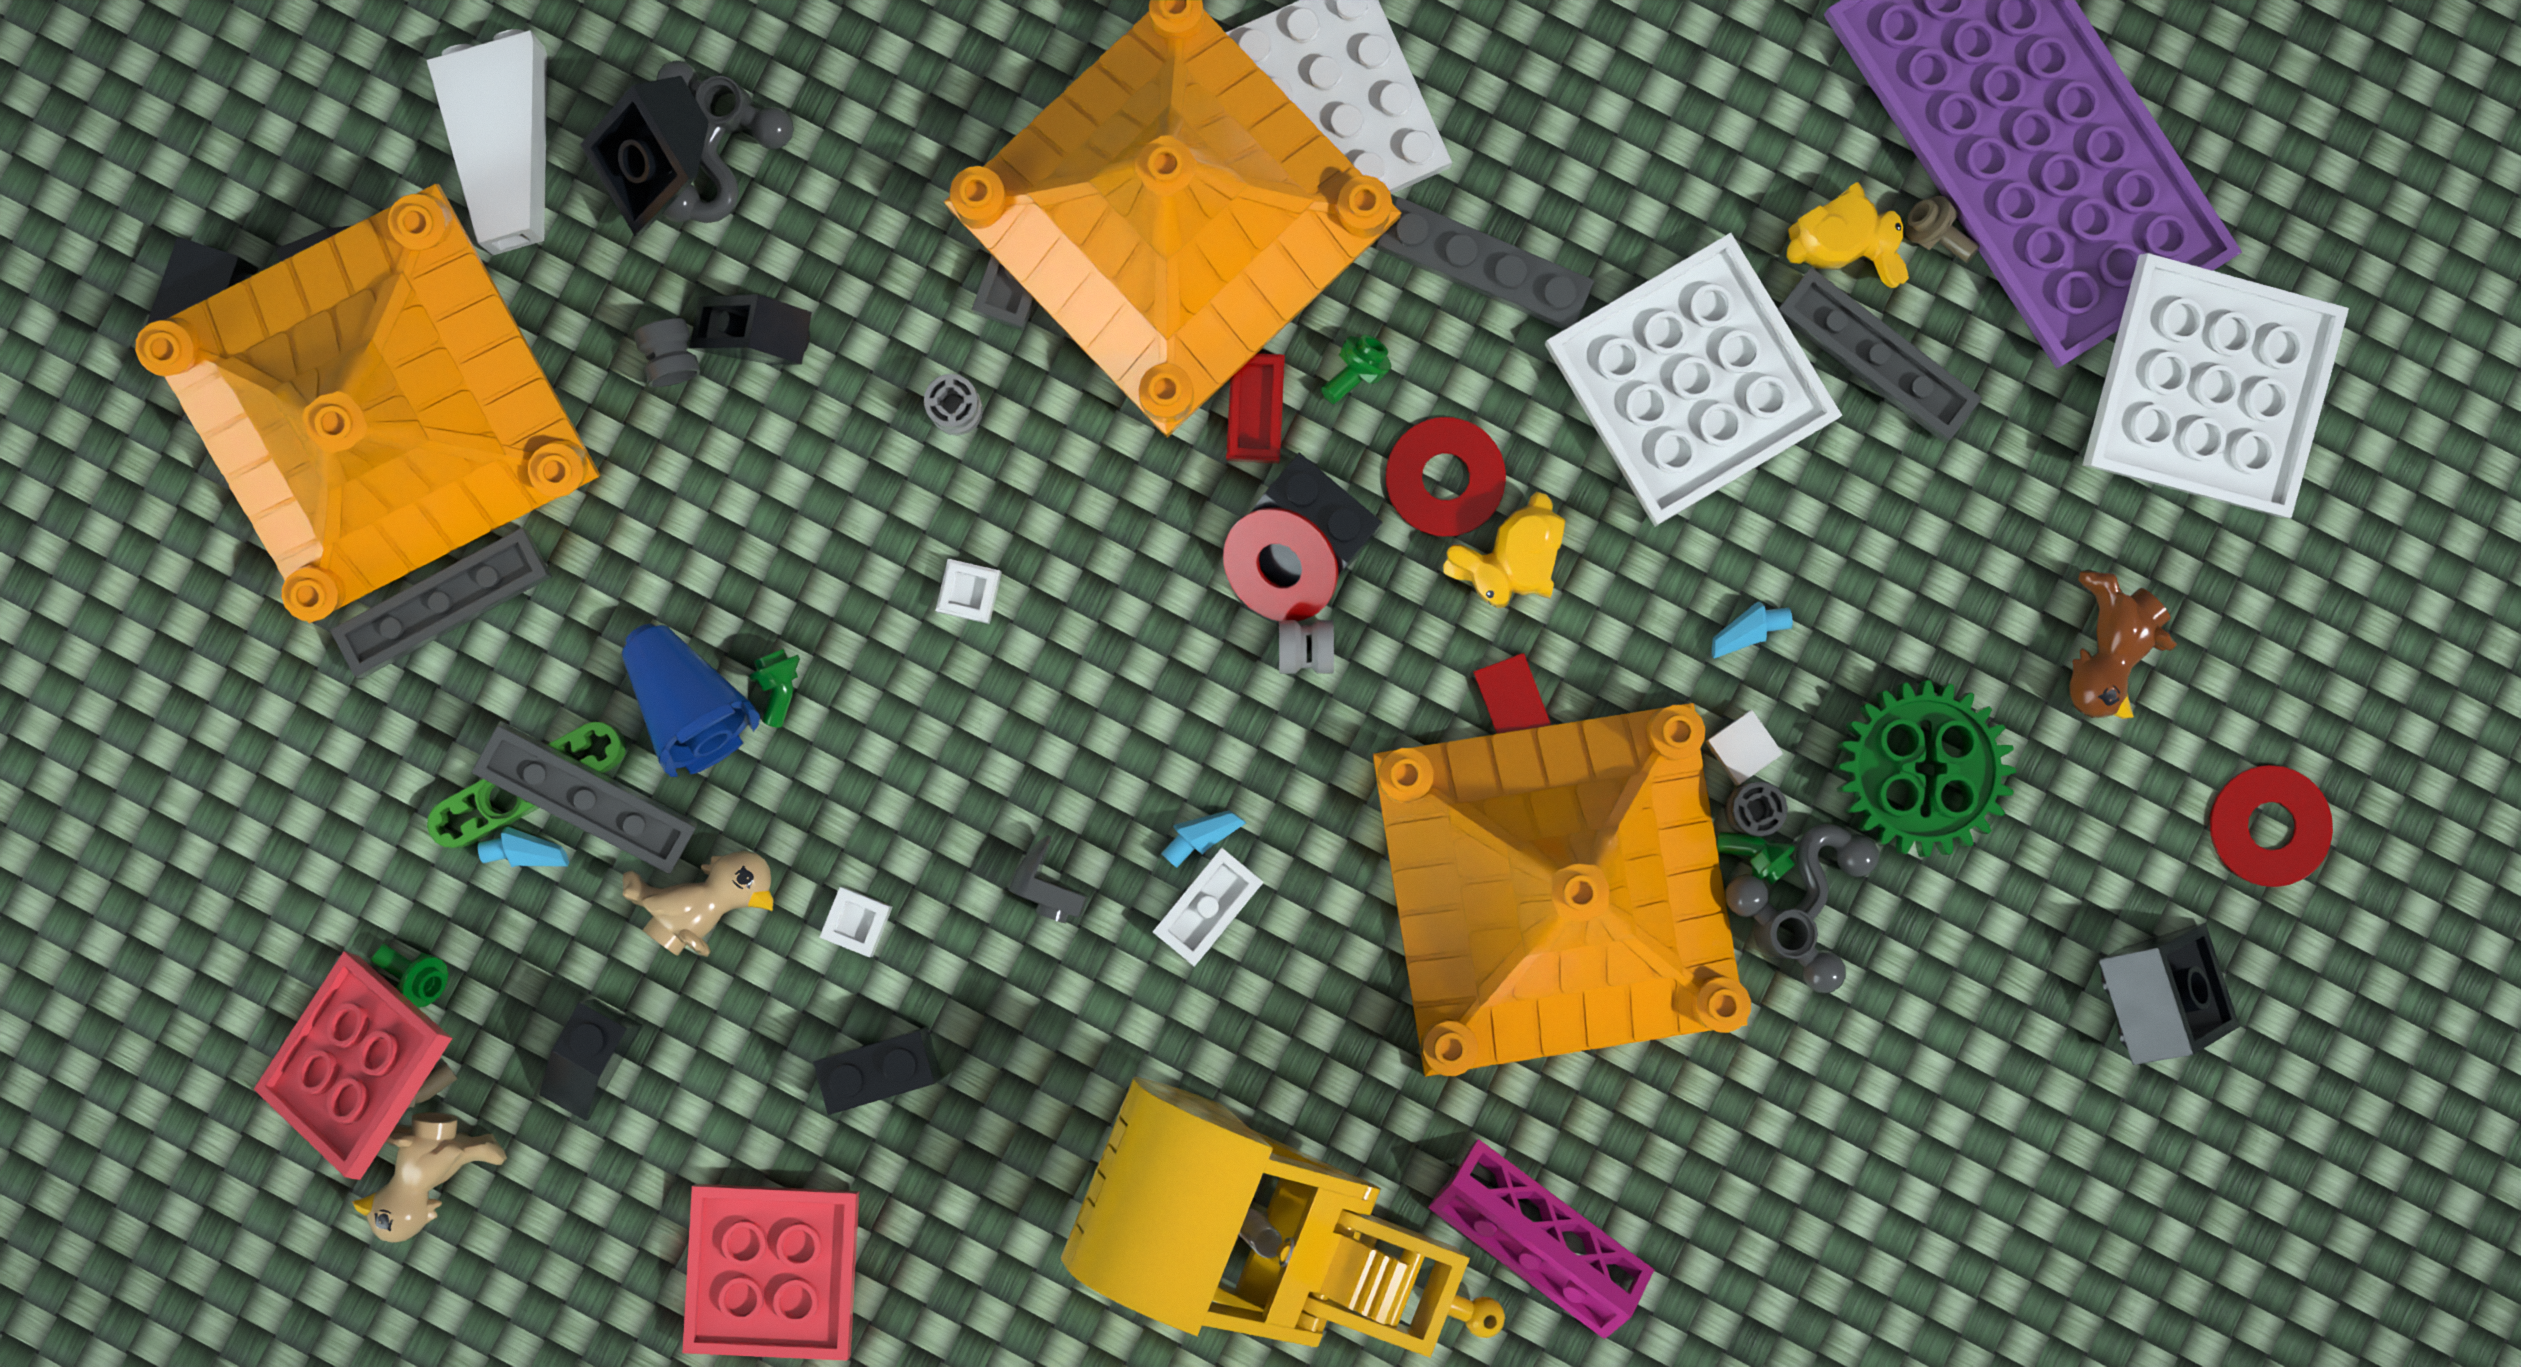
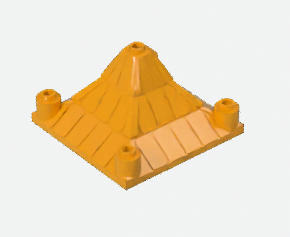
M1150 0L1149 11L1100 56L1092 66L1068 86L1058 98L1035 117L1025 129L1003 147L992 160L983 167H968L959 172L952 181L950 196L944 201L949 211L1166 438L1181 426L1401 217V212L1392 204L1391 193L1385 183L1376 177L1363 175L1356 169L1347 157L1285 95L1266 73L1253 62L1239 45L1222 30L1203 9L1202 0Z
M434 184L416 194L403 196L393 206L167 319L149 323L137 333L135 351L140 363L148 371L164 376L284 578L285 582L282 586L281 597L285 608L292 616L302 621H307L308 624L324 619L333 611L556 498L571 494L577 488L601 475L439 184Z
M1694 703L1671 705L1665 708L1412 748H1400L1398 750L1372 754L1425 1077L1439 1074L1443 1076H1457L1473 1068L1711 1030L1729 1033L1739 1029L1741 1026L1748 1025L1747 1019L1751 1012V999L1748 991L1739 981L1700 749L1705 739V726L1702 718L1695 711Z

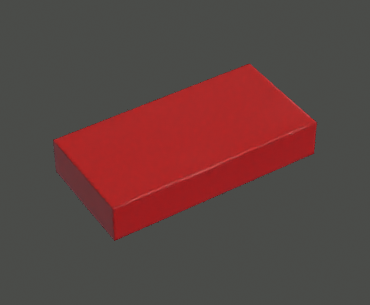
M1257 353L1230 378L1227 461L1280 464L1285 355Z
M1524 653L1473 672L1496 734L1551 726Z

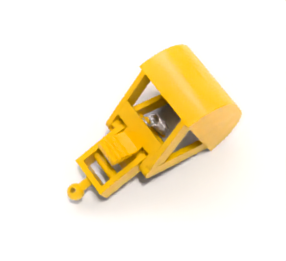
M1133 1077L1060 1257L1069 1273L1094 1291L1140 1314L1197 1337L1201 1327L1208 1326L1318 1347L1328 1320L1431 1358L1447 1315L1464 1321L1470 1333L1482 1338H1490L1497 1335L1505 1322L1504 1310L1495 1299L1481 1296L1469 1300L1456 1295L1470 1259L1455 1246L1371 1215L1381 1188L1250 1129L1218 1102L1167 1084L1140 1077ZM1262 1174L1280 1177L1267 1211L1259 1213L1254 1209H1249ZM1239 1234L1252 1248L1237 1286L1234 1289L1220 1282V1279ZM1380 1239L1404 1248L1400 1260L1375 1249L1377 1240ZM1425 1257L1436 1261L1410 1327L1399 1324Z

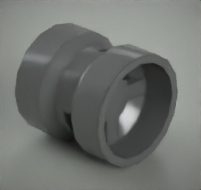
M672 318L656 321L640 327L633 333L638 351L644 353L646 359L649 360L644 367L648 386H671L688 381L700 374L696 355L687 351V342L690 334L684 319Z
M1765 782L1738 786L1730 792L1724 807L1726 821L1732 830L1739 834L1758 837L1770 835L1779 830L1787 818L1788 811L1786 798L1782 792L1772 784Z

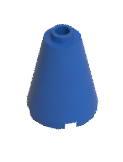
M645 624L636 628L627 636V644L623 648L621 655L659 764L670 777H678L677 768L686 767L691 775L719 763L744 744L739 734L747 725L750 726L753 732L759 725L760 715L754 705L668 626Z

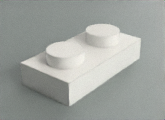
M1221 848L1154 929L1153 933L1195 967L1264 882L1226 850Z

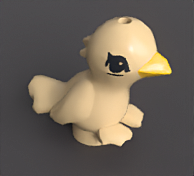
M749 851L733 852L724 856H712L711 864L701 865L704 873L709 875L705 882L682 883L663 889L649 886L639 874L631 870L623 874V896L634 904L645 907L653 917L642 931L677 956L688 945L695 952L708 957L711 950L702 938L713 929L724 913L732 909L745 907L773 911L774 900L769 891L771 871L765 859Z
M434 1112L415 1114L412 1116L411 1125L397 1124L386 1140L387 1143L399 1147L396 1157L395 1174L390 1182L376 1193L354 1200L352 1203L359 1213L367 1217L373 1233L379 1239L392 1243L406 1241L420 1232L428 1222L438 1216L434 1209L440 1207L442 1202L436 1199H429V1191L447 1181L466 1163L473 1161H483L495 1165H502L507 1159L505 1151L494 1135L486 1134L471 1137L466 1133H456L458 1118L454 1115Z

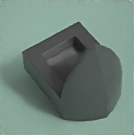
M1046 835L1029 851L1020 863L1009 891L1037 902L1038 906L1035 913L1066 924L1069 915L1077 918L1082 917L1089 896L1039 878L1052 839L1051 836Z

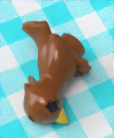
M2092 570L2082 571L2079 573L2078 580L2095 595L2099 607L2096 629L2097 653L2091 656L2087 650L2082 648L2080 649V659L2072 661L2073 674L2069 685L2070 698L2079 712L2091 718H2105L2112 715L2122 719L2133 718L2127 693L2128 677L2132 668L2152 648L2161 651H2171L2175 648L2177 643L2168 632L2161 628L2171 619L2170 614L2164 605L2144 588H2139L2129 596L2122 592L2114 574Z

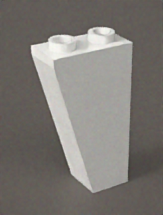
M511 29L496 34L493 37V41L474 47L469 44H459L446 48L442 51V56L427 60L477 243L492 255H497L544 241L547 53L545 46L530 30L524 32L520 29Z

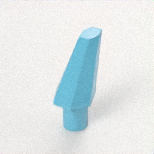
M1760 601L1756 602L1713 637L1712 657L1715 659L1750 645L1766 641L1768 631L1792 629L1793 620L1790 608L1765 610V606Z
M1228 810L1175 824L1173 828L1179 835L1161 854L1178 868L1194 849L1203 855L1206 850L1246 824V822Z
M504 827L501 832V838L478 843V854L482 863L508 859L511 867H568L570 863L562 846L510 827Z

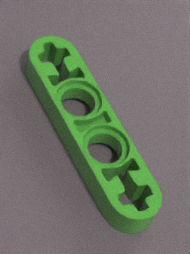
M603 722L584 724L547 744L573 758L565 750L567 746L571 745L572 752L581 753L593 745L591 736L594 733L598 737H609L611 744L605 748L607 757L604 760L600 756L590 755L579 761L602 774L617 766L622 761L626 751L624 735L618 728ZM482 779L441 801L432 808L428 816L427 828L429 835L435 843L443 847L463 848L491 835L539 809V807L517 796L514 808L507 813L500 814L493 809L489 800L490 793L496 785ZM475 797L477 807L470 801L471 798ZM478 808L480 813L488 820L486 825H484L483 818L474 817L460 826L463 833L461 837L457 833H446L444 830V826L450 822L448 815L450 811L456 815H464Z

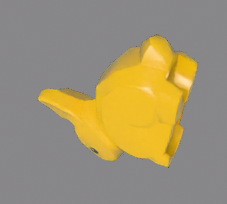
M1859 182L1851 185L1838 198L1823 207L1820 205L1798 219V222L1788 228L1791 242L1788 245L1786 257L1791 263L1800 264L1806 262L1817 269L1838 270L1865 256L1874 262L1881 281L1887 287L1897 288L1899 284H1904L1909 279L1906 264L1897 253L1903 239V225L1900 216L1895 211H1886L1878 215L1874 204L1865 196Z
M1536 492L1530 497L1527 506L1514 511L1499 526L1492 553L1481 555L1461 544L1449 547L1446 552L1448 559L1443 564L1444 574L1454 579L1472 581L1477 594L1486 603L1496 608H1504L1509 603L1512 592L1520 595L1536 594L1550 599L1554 587L1551 576L1557 550L1560 549L1566 520L1552 511L1553 504L1547 494Z

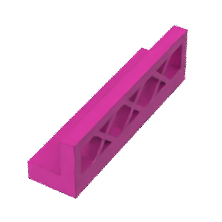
M1477 1139L1471 1145L1454 1176L1436 1193L1428 1207L1603 1339L1610 1336L1632 1317L1654 1272L1652 1267L1480 1139ZM1477 1162L1494 1173L1499 1188L1488 1189L1470 1176ZM1527 1198L1537 1205L1543 1221L1532 1222L1524 1216L1517 1199ZM1572 1231L1580 1237L1587 1255H1577L1567 1248L1562 1232ZM1616 1264L1634 1278L1627 1292L1611 1280L1606 1265Z

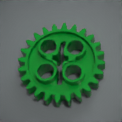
M1931 680L1920 682L1917 695L1915 696L1912 687L1907 682L1898 685V700L1887 690L1877 693L1881 709H1877L1868 703L1861 705L1859 709L1866 720L1865 723L1857 721L1847 722L1846 727L1856 738L1854 741L1838 743L1837 747L1843 752L1850 754L1849 762L1834 765V770L1848 773L1850 781L1837 787V792H1853L1855 800L1845 808L1846 813L1864 812L1865 817L1858 827L1860 831H1868L1876 826L1880 828L1876 844L1886 845L1894 837H1897L1896 853L1907 854L1915 842L1919 857H1930L1933 843L1935 842L1941 855L1953 854V838L1962 847H1971L1974 844L1970 829L1980 834H1989L1992 830L1984 817L1986 815L2004 816L2005 811L1995 802L1997 796L2013 795L2014 791L2001 784V776L2016 773V768L2001 764V757L2012 752L2014 747L2013 745H1997L1995 738L2006 727L2004 724L1990 727L1986 725L1985 721L1992 711L1990 706L1976 711L1971 710L1975 695L1972 692L1963 694L1955 701L1953 700L1954 685L1949 683L1943 685L1935 696ZM1923 721H1927L1930 726L1926 742L1921 730V723ZM1894 726L1900 727L1908 735L1909 746L1902 756L1891 752L1887 745V735ZM1948 728H1953L1962 737L1963 747L1956 757L1948 755L1942 747V735ZM1925 761L1926 764L1934 765V775L1925 777L1924 774L1916 773V763ZM1895 780L1904 784L1909 794L1908 803L1900 811L1890 806L1886 796L1887 788ZM1949 782L1956 784L1962 791L1963 796L1962 804L1954 812L1947 809L1941 799L1942 789ZM1924 792L1926 804L1929 808V815L1927 817H1923L1920 813Z

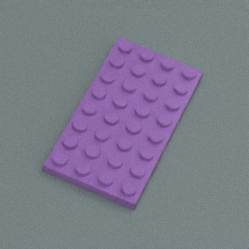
M1840 0L1825 12L1824 17L1942 196L1946 197L1959 213L1957 219L1970 239L1980 246L1978 251L2056 369L2119 330L2140 254L2149 253L2213 271L2242 253L2075 0Z

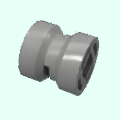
M956 374L942 375L933 380L925 391L924 406L926 413L939 430L948 435L960 436L971 432L978 426L982 419L983 404L976 389L966 378Z
M1279 620V674H1296L1301 668H1312L1317 674L1334 673L1333 620H1316L1312 625H1300L1296 620ZM1306 635H1311V659H1307Z

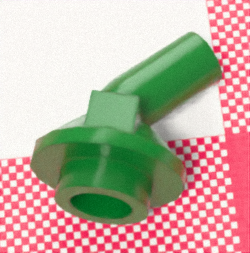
M1363 334L1361 337H1348L1339 353V356L1347 366L1321 387V392L1327 401L1331 404H1336L1363 380L1369 384L1378 383L1391 369V362L1387 357L1388 349L1376 338Z
M784 649L753 661L757 672L748 675L750 681L760 684L763 691L771 689L762 722L775 728L783 726L793 695L792 680L798 677L796 668L800 661L798 655L788 658Z
M1719 833L1717 841L1718 853L1751 856V875L1760 880L1764 878L1770 885L1795 865L1789 857L1796 849L1793 844L1776 843L1774 840L1768 842L1762 837L1748 834Z
M383 943L370 960L399 979L400 981L396 989L418 1008L426 1007L433 1003L443 993L447 985L449 975L447 965L442 959L423 952L412 962Z

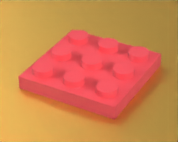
M344 951L253 1090L344 1177L361 1180L453 1038L360 956Z
M712 1184L693 1185L691 1192L682 1353L847 1361L851 1357L859 1191Z

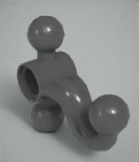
M672 61L664 64L658 71L657 80L682 76L708 119L709 123L700 166L716 185L717 195L710 202L701 201L696 188L690 184L662 214L668 220L677 223L686 222L690 219L702 223L718 222L732 212L739 196L738 183L735 176L717 154V147L725 133H740L749 128L752 130L756 142L762 147L771 150L779 149L786 146L792 139L794 131L793 121L789 114L781 108L768 107L762 110L755 108L750 95L729 77L721 75L712 76L701 82L698 80L695 69L687 62ZM725 94H735L736 103L731 113L726 116H716L715 105L718 99Z
M1832 824L1814 826L1803 835L1798 843L1796 860L1807 891L1805 897L1794 909H1775L1768 902V889L1764 882L1754 875H1739L1730 881L1726 889V902L1731 911L1739 916L1754 917L1757 920L1754 938L1761 952L1769 957L1796 959L1803 966V978L1808 987L1817 993L1823 994L1834 992L1842 986L1846 978V968L1841 958L1833 952L1826 950L1818 951L1815 948L1818 931L1814 919L1825 906L1829 892L1827 879L1818 859V852L1820 848L1826 845L1834 847L1836 849V862L1843 872L1853 877L1867 876L1875 870L1879 862V850L1873 840L1864 835H1851L1842 827ZM1785 919L1791 923L1795 933L1793 942L1786 949L1778 942L1776 935L1779 924Z

